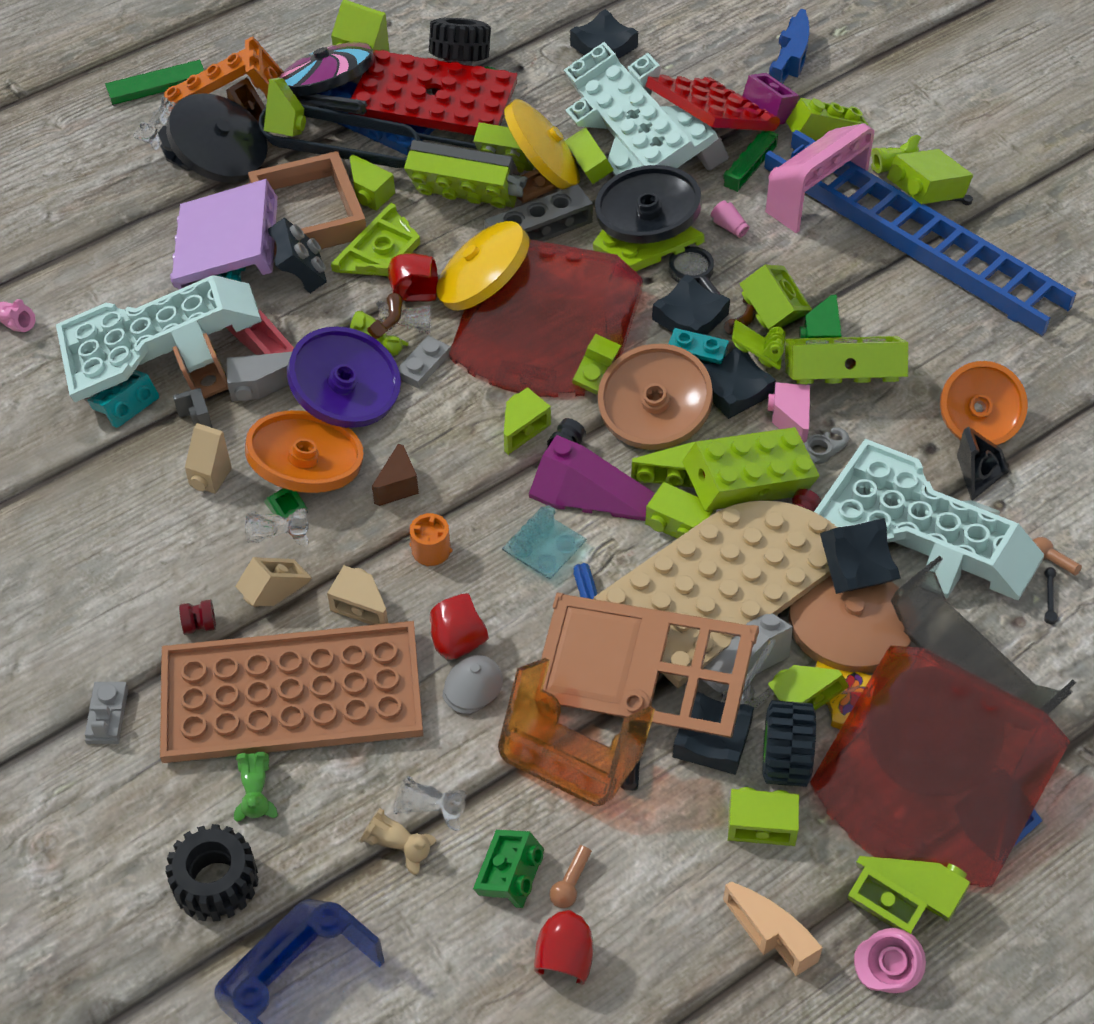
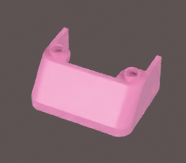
M864 123L833 129L781 166L774 168L768 177L769 184L765 212L793 232H799L805 191L848 161L868 171L874 129Z

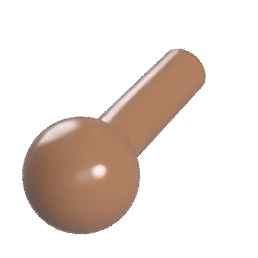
M1045 537L1033 539L1035 544L1044 553L1043 560H1049L1075 576L1079 574L1082 565L1054 550L1053 544L1049 539Z
M583 845L579 846L563 880L556 882L550 889V900L556 907L568 908L576 901L577 891L575 885L592 850Z

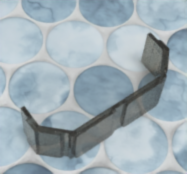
M938 556L901 586L891 599L897 617L905 628L904 632L938 667L959 671L983 685L996 701L1004 723L1010 724L1015 729L1031 733L1073 693L1071 689L1077 682L1072 679L1061 690L1040 686L1032 682L946 601L935 573L943 560L941 556Z

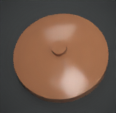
M669 344L643 345L622 354L608 367L598 389V406L608 430L620 441L640 449H665L688 440L704 425L713 404L712 383L706 367L689 351Z
M829 576L790 605L788 620L789 624L793 626L792 636L801 650L814 661H819L829 667L843 671L865 674L892 666L909 649L915 631V614L912 605L902 590L893 582L836 594L832 577Z

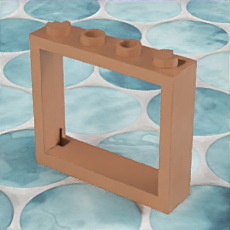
M338 151L248 172L250 183L267 179L273 190L329 176L333 177L348 217L301 228L306 236L310 239L314 238L319 243L321 249L352 242L366 228L365 216ZM275 242V243H274V256L276 257L277 246H276V242Z

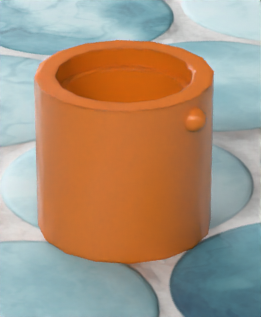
M434 513L420 515L412 521L410 525L411 542L409 545L414 559L425 566H436L446 561L450 553L453 552L450 545L447 521L442 516Z

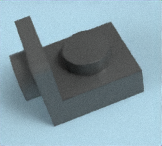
M201 388L173 396L179 417L191 415L193 424L199 423L213 428Z

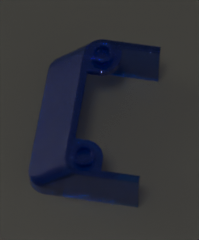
M315 899L303 900L218 981L214 990L215 999L220 1009L235 1023L263 1024L258 1017L267 1009L270 1002V993L267 987L318 936L329 939L342 934L379 967L385 963L381 941L341 905Z

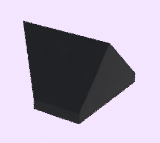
M967 427L964 429L957 458L970 498L974 500L1004 474L1008 473L1009 469L1000 447L972 428Z

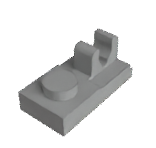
M94 682L85 730L86 744H119L129 690L126 682Z

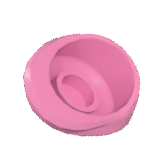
M887 928L876 932L869 939L858 945L854 953V966L859 980L868 989L887 993H902L911 990L921 981L925 973L926 959L922 945L914 935L903 929Z

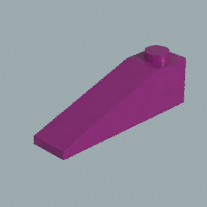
M556 435L542 455L529 491V498L555 509L565 510V506L581 508L584 513L592 514V511L595 510L609 512L612 517L646 521V506L655 493L586 447Z

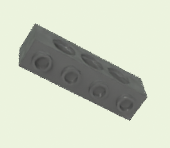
M577 184L485 219V229L500 222L514 221L528 234L530 247L593 223V203Z

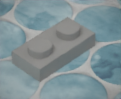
M428 335L398 367L401 380L419 389L451 355V346Z

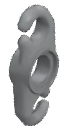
M839 427L831 429V433L840 435L842 440L831 439L830 432H825L823 435L816 434L808 438L804 445L814 464L827 462L831 456L847 446L850 438L844 429ZM815 445H821L827 451H825L824 453H816L811 449V447Z

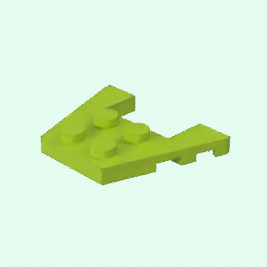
M690 226L682 233L670 239L655 243L638 244L615 239L602 229L593 242V250L627 272L634 273L660 262L661 257L664 255L682 253L685 251L684 247L693 243L696 246L703 244L705 237L704 233Z

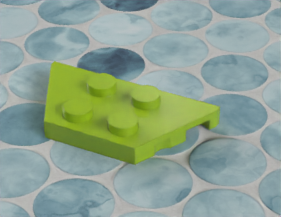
M390 203L331 262V269L336 273L389 276L388 267L391 259L399 254L412 253L420 245V236L409 226L406 218L398 214L395 204Z

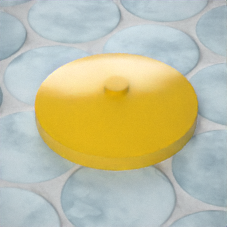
M515 99L506 106L504 115L509 130L533 166L548 181L562 190L577 185L580 182L579 169L560 130L553 126L538 110L523 100Z
M504 221L482 230L468 240L452 256L439 277L436 293L440 301L451 310H465L480 304L500 290L516 273L526 257L529 248V236L526 231L514 221Z

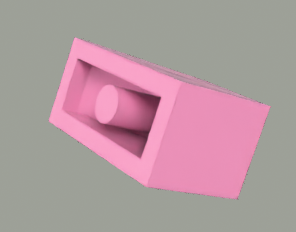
M775 383L774 394L768 395L767 411H773L772 423L779 429L796 427L803 443H805L809 432L810 385Z

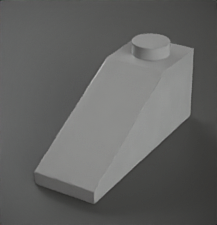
M292 352L227 358V384L231 402L261 399L288 386L287 366Z
M773 613L760 616L746 624L759 626V634L756 644L753 645L746 679L789 658L793 626ZM734 636L731 639L730 645L703 669L732 674L740 637ZM702 680L719 693L729 689L727 684Z

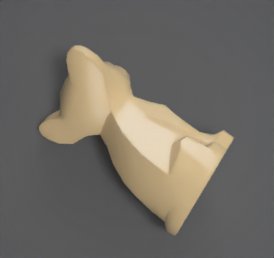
M379 808L363 832L359 842L403 850L408 871L416 875L420 870V862L427 858L430 853V846L436 842V838L430 834H410L403 825L388 818L384 814V810Z

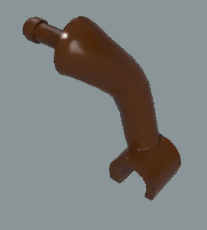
M391 293L386 299L389 307L387 319L382 323L377 319L367 328L368 333L374 339L382 337L400 321L403 301L398 293Z
M744 298L743 303L747 304L744 314L738 318L729 319L724 324L725 331L730 335L733 334L735 320L745 326L750 325L754 321L756 310Z

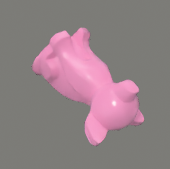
M17 299L14 303L0 302V322L3 325L18 332H27L34 327L35 314L32 309L24 304L23 300Z

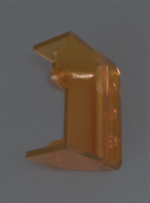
M542 658L517 668L498 743V750L502 759L506 763L592 806H602L611 801L643 755L655 708L648 706L625 717L620 733L614 736L611 746L608 747L558 723L561 713L560 703L553 694L543 690L550 663L549 659Z

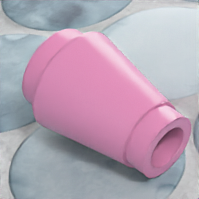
M723 200L711 212V217L714 219L713 222L736 235L738 238L743 237L750 228L731 202L727 203Z

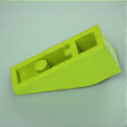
M859 856L856 861L858 868L863 870L867 865L928 903L926 909L947 922L952 918L970 887V881L965 879L967 873L950 863L945 867L940 863L868 856Z

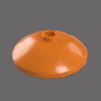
M975 361L960 367L947 379L941 392L940 409L946 426L958 439L961 440L964 429L970 427L995 445H1000L1011 439L1022 427L1027 415L1028 401L1023 384L1011 370L995 362ZM975 403L981 404L982 412L975 410Z

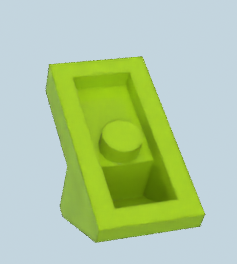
M595 334L586 349L572 383L597 395L601 379L608 367L613 363L621 345Z

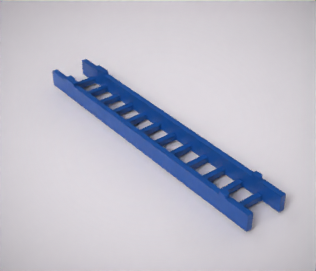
M795 130L792 133L791 148L794 151L791 154V158L816 141ZM768 151L765 155L764 168L771 172L774 168L787 162V160L772 151ZM848 161L833 172L839 177L829 185L820 181L805 191L809 196L1004 312L1011 321H1019L1042 336L1047 331L1050 317L1033 308L1039 300L1045 297L1067 311L1073 306L1076 293L925 204H920L911 196L851 161ZM847 181L860 188L850 197L837 191ZM868 193L881 200L870 210L857 203ZM888 206L902 213L893 222L887 221L878 214ZM910 218L923 225L914 235L899 228ZM931 231L945 238L936 248L921 241ZM953 244L967 251L957 262L943 254ZM975 257L989 264L979 275L965 267ZM997 270L1012 278L1002 289L987 280ZM1020 283L1034 291L1033 295L1025 302L1010 294Z

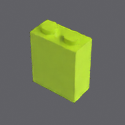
M940 149L895 155L887 178L920 204H927L965 197L973 174Z

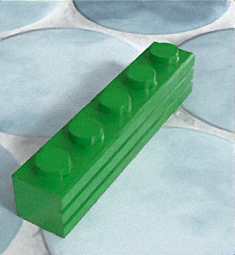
M762 131L760 134H757L755 140L740 154L737 161H734L730 169L724 172V187L738 192L765 161L766 153L768 151L773 152L777 147L778 134L772 131Z

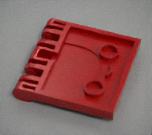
M661 74L659 77H648L645 85L650 90L711 127L774 131L780 124L779 117L765 109H760L757 104L731 89H726L723 84L711 77L689 80L682 76H677L676 79Z

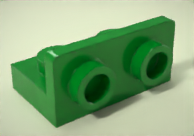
M496 829L473 890L479 896L508 898L516 908H523L528 895L531 893L532 883L538 867L542 863L544 848L530 831Z

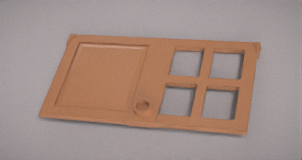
M556 593L553 604L554 612L531 700L732 738L753 645L756 644L759 634V626ZM671 625L700 630L691 667L662 662ZM711 632L740 637L732 674L702 669ZM659 672L688 677L680 715L651 710ZM699 680L729 685L721 723L691 718Z

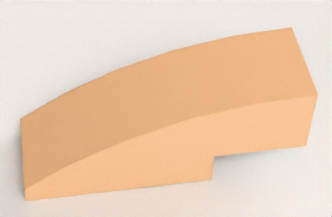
M729 882L725 885L724 902L763 955L775 948L795 976L819 962L823 947L791 914L749 888L734 882Z

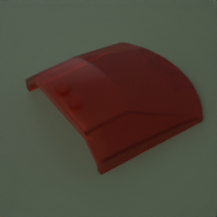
M529 239L526 257L512 278L491 297L474 307L464 310L449 358L455 364L460 363L467 368L468 374L474 377L479 375L489 380L490 385L507 391L520 393L528 387L540 397H558V393L574 392L575 397L585 396V391L587 390L573 384L572 380L585 355L586 349L594 335L598 334L621 345L614 361L622 355L642 294L643 278L618 255Z
M889 646L811 779L810 785L815 795L819 797L827 809L826 813L830 818L837 821L848 833V837L874 857L940 863L945 867L950 863L967 873L965 879L970 881V885L992 887L1070 740L1046 712L927 649Z

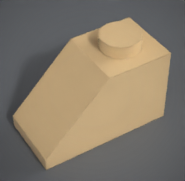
M197 423L193 429L185 471L190 486L199 491L205 490L216 494L232 469L223 431Z
M253 557L235 587L242 593L243 599L254 607L275 606L308 584L312 578L294 559Z
M343 565L327 593L330 611L370 625L388 623L386 607L372 575L361 568L354 569Z

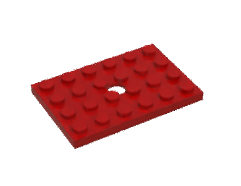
M374 50L375 62L370 69L363 73L351 99L366 101L368 105L366 107L367 112L364 115H354L475 135L479 122L501 126L505 107L509 105L517 84L518 73H512L507 70L488 69L482 66L463 65L458 62L439 61L434 58L414 57L410 54L390 53L386 50ZM428 88L441 89L435 95L426 93Z

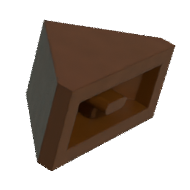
M248 77L226 89L227 98L244 107L259 122V117L266 107Z
M397 444L372 485L375 505L381 506L419 494L417 474L404 445Z

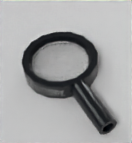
M696 246L684 247V252L677 255L671 254L668 270L671 278L679 283L681 278L688 274L706 290L721 295L709 280L713 275L714 259L708 251Z

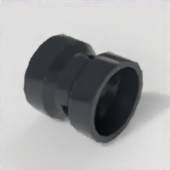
M565 418L558 425L557 432L550 436L547 445L549 447L556 435L580 444L586 437V431L576 420Z

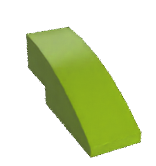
M586 127L565 140L592 185L614 171Z

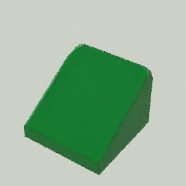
M285 488L264 500L266 506L281 523L307 509L297 491Z

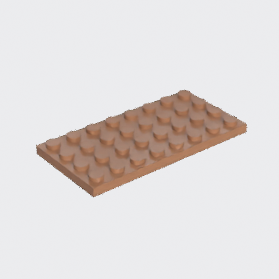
M414 621L162 646L160 759L162 763L237 756V754L268 753L423 736Z

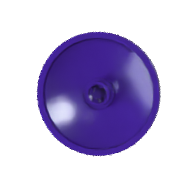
M325 327L310 332L296 344L287 366L288 384L298 403L317 419L339 427L357 428L378 422L393 408L400 392V372L393 356L379 341L364 332L352 328Z

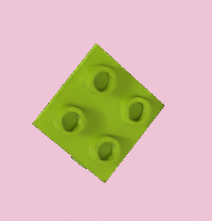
M735 320L732 334L734 345L745 353L751 352L756 355L763 365L770 368L773 366L780 370L782 354L784 353L785 331L781 327H773L763 337Z

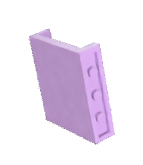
M267 179L180 204L179 216H177V234L175 235V253H173V271L170 274L171 282L175 288L181 289L188 286L190 282L253 264L257 266L262 275L273 272L275 240L269 236L268 228L276 224L278 197Z

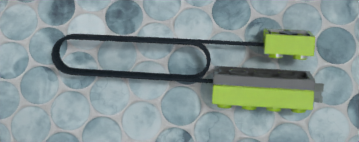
M302 105L305 117L415 138V140H412L408 156L402 158L275 136L264 131L266 108L263 109L259 117L261 132L274 146L319 155L338 151L342 159L350 160V156L353 154L372 164L404 168L416 190L423 195H432L433 193L442 195L450 200L461 198L473 204L484 202L490 203L496 208H505V206L514 208L517 197L523 196V188L527 182V177L520 176L519 173L532 171L534 168L533 164L518 146L509 127L479 122L473 140L474 143L420 134L405 124ZM420 139L462 146L467 148H473L479 151L420 141Z

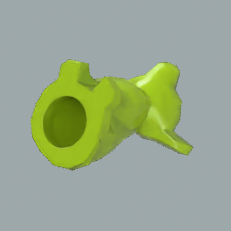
M920 135L910 137L900 148H873L871 151V169L878 174L887 172L891 168L895 155L919 152Z
M357 311L353 315L350 328L370 335L367 328L376 319L363 311ZM386 333L379 339H376L393 357L402 351L403 346H408L409 344L397 336L387 335Z

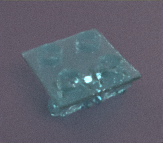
M546 505V507L538 509L534 516L510 538L502 550L550 580L587 539L555 520V510L551 506Z

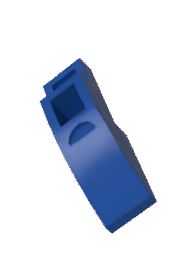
M800 9L797 15L790 19L787 30L781 32L779 37L781 50L777 61H773L769 68V75L782 84L788 75L798 78L806 60L809 20L805 9Z

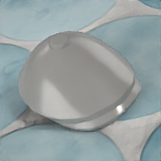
M468 656L459 661L449 672L442 697L447 705L457 712L464 714L477 712L493 701L500 693L503 686L502 672L494 660L486 656Z

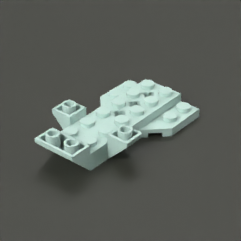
M603 42L564 69L565 74L581 96L579 101L575 102L565 111L577 126L608 129L615 137L608 157V161L614 169L612 171L614 176L626 170L647 165H664L678 168L719 139L716 132L698 118L678 106H659L651 97L652 90L645 85L648 77L659 76L661 67L649 53H646L629 65L627 70L619 62L616 54Z
M212 275L138 308L127 307L126 309H120L115 304L106 302L56 324L70 397L74 402H78L105 389L117 386L121 382L128 380L138 365L171 352L174 346H177L189 372L214 362L203 334L207 333L209 335L230 325L238 332L262 321L250 284Z
M864 439L814 511L829 520L836 527L851 526L885 518L888 543L896 542L930 556L919 582V587L945 598L949 597L961 577V571L964 570L990 581L989 589L1019 601L1044 559V553L1019 523L999 516L1000 511L973 500L960 501L933 490L930 481H927L924 476L923 467L919 459L868 439Z

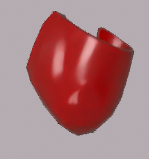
M405 253L391 259L388 274L393 293H398L404 301L430 302L436 300L438 274L434 257Z
M469 593L456 595L441 601L433 607L429 614L431 637L435 650L447 661L456 660L472 652L489 639L486 625L476 612Z
M571 910L556 913L546 921L540 930L536 943L534 971L537 974L543 975L544 969L558 971L578 978L576 981L578 984H585L593 961L594 943L591 929L582 916Z

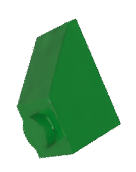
M830 295L806 314L804 326L799 327V338L842 337L837 295Z

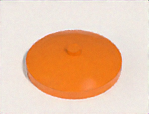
M301 410L276 412L259 419L249 429L245 443L246 459L259 476L279 487L306 493L328 492L346 486L359 474L364 455L360 439L350 428L328 424L317 419L307 411Z

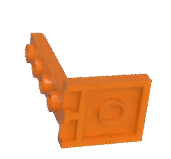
M252 36L245 40V49L232 53L228 58L217 64L210 65L199 74L190 76L186 81L176 86H171L164 92V109L171 113L173 107L181 99L193 94H209L245 74L250 77L252 84L257 89L260 88L267 99L269 79L279 78L283 70Z

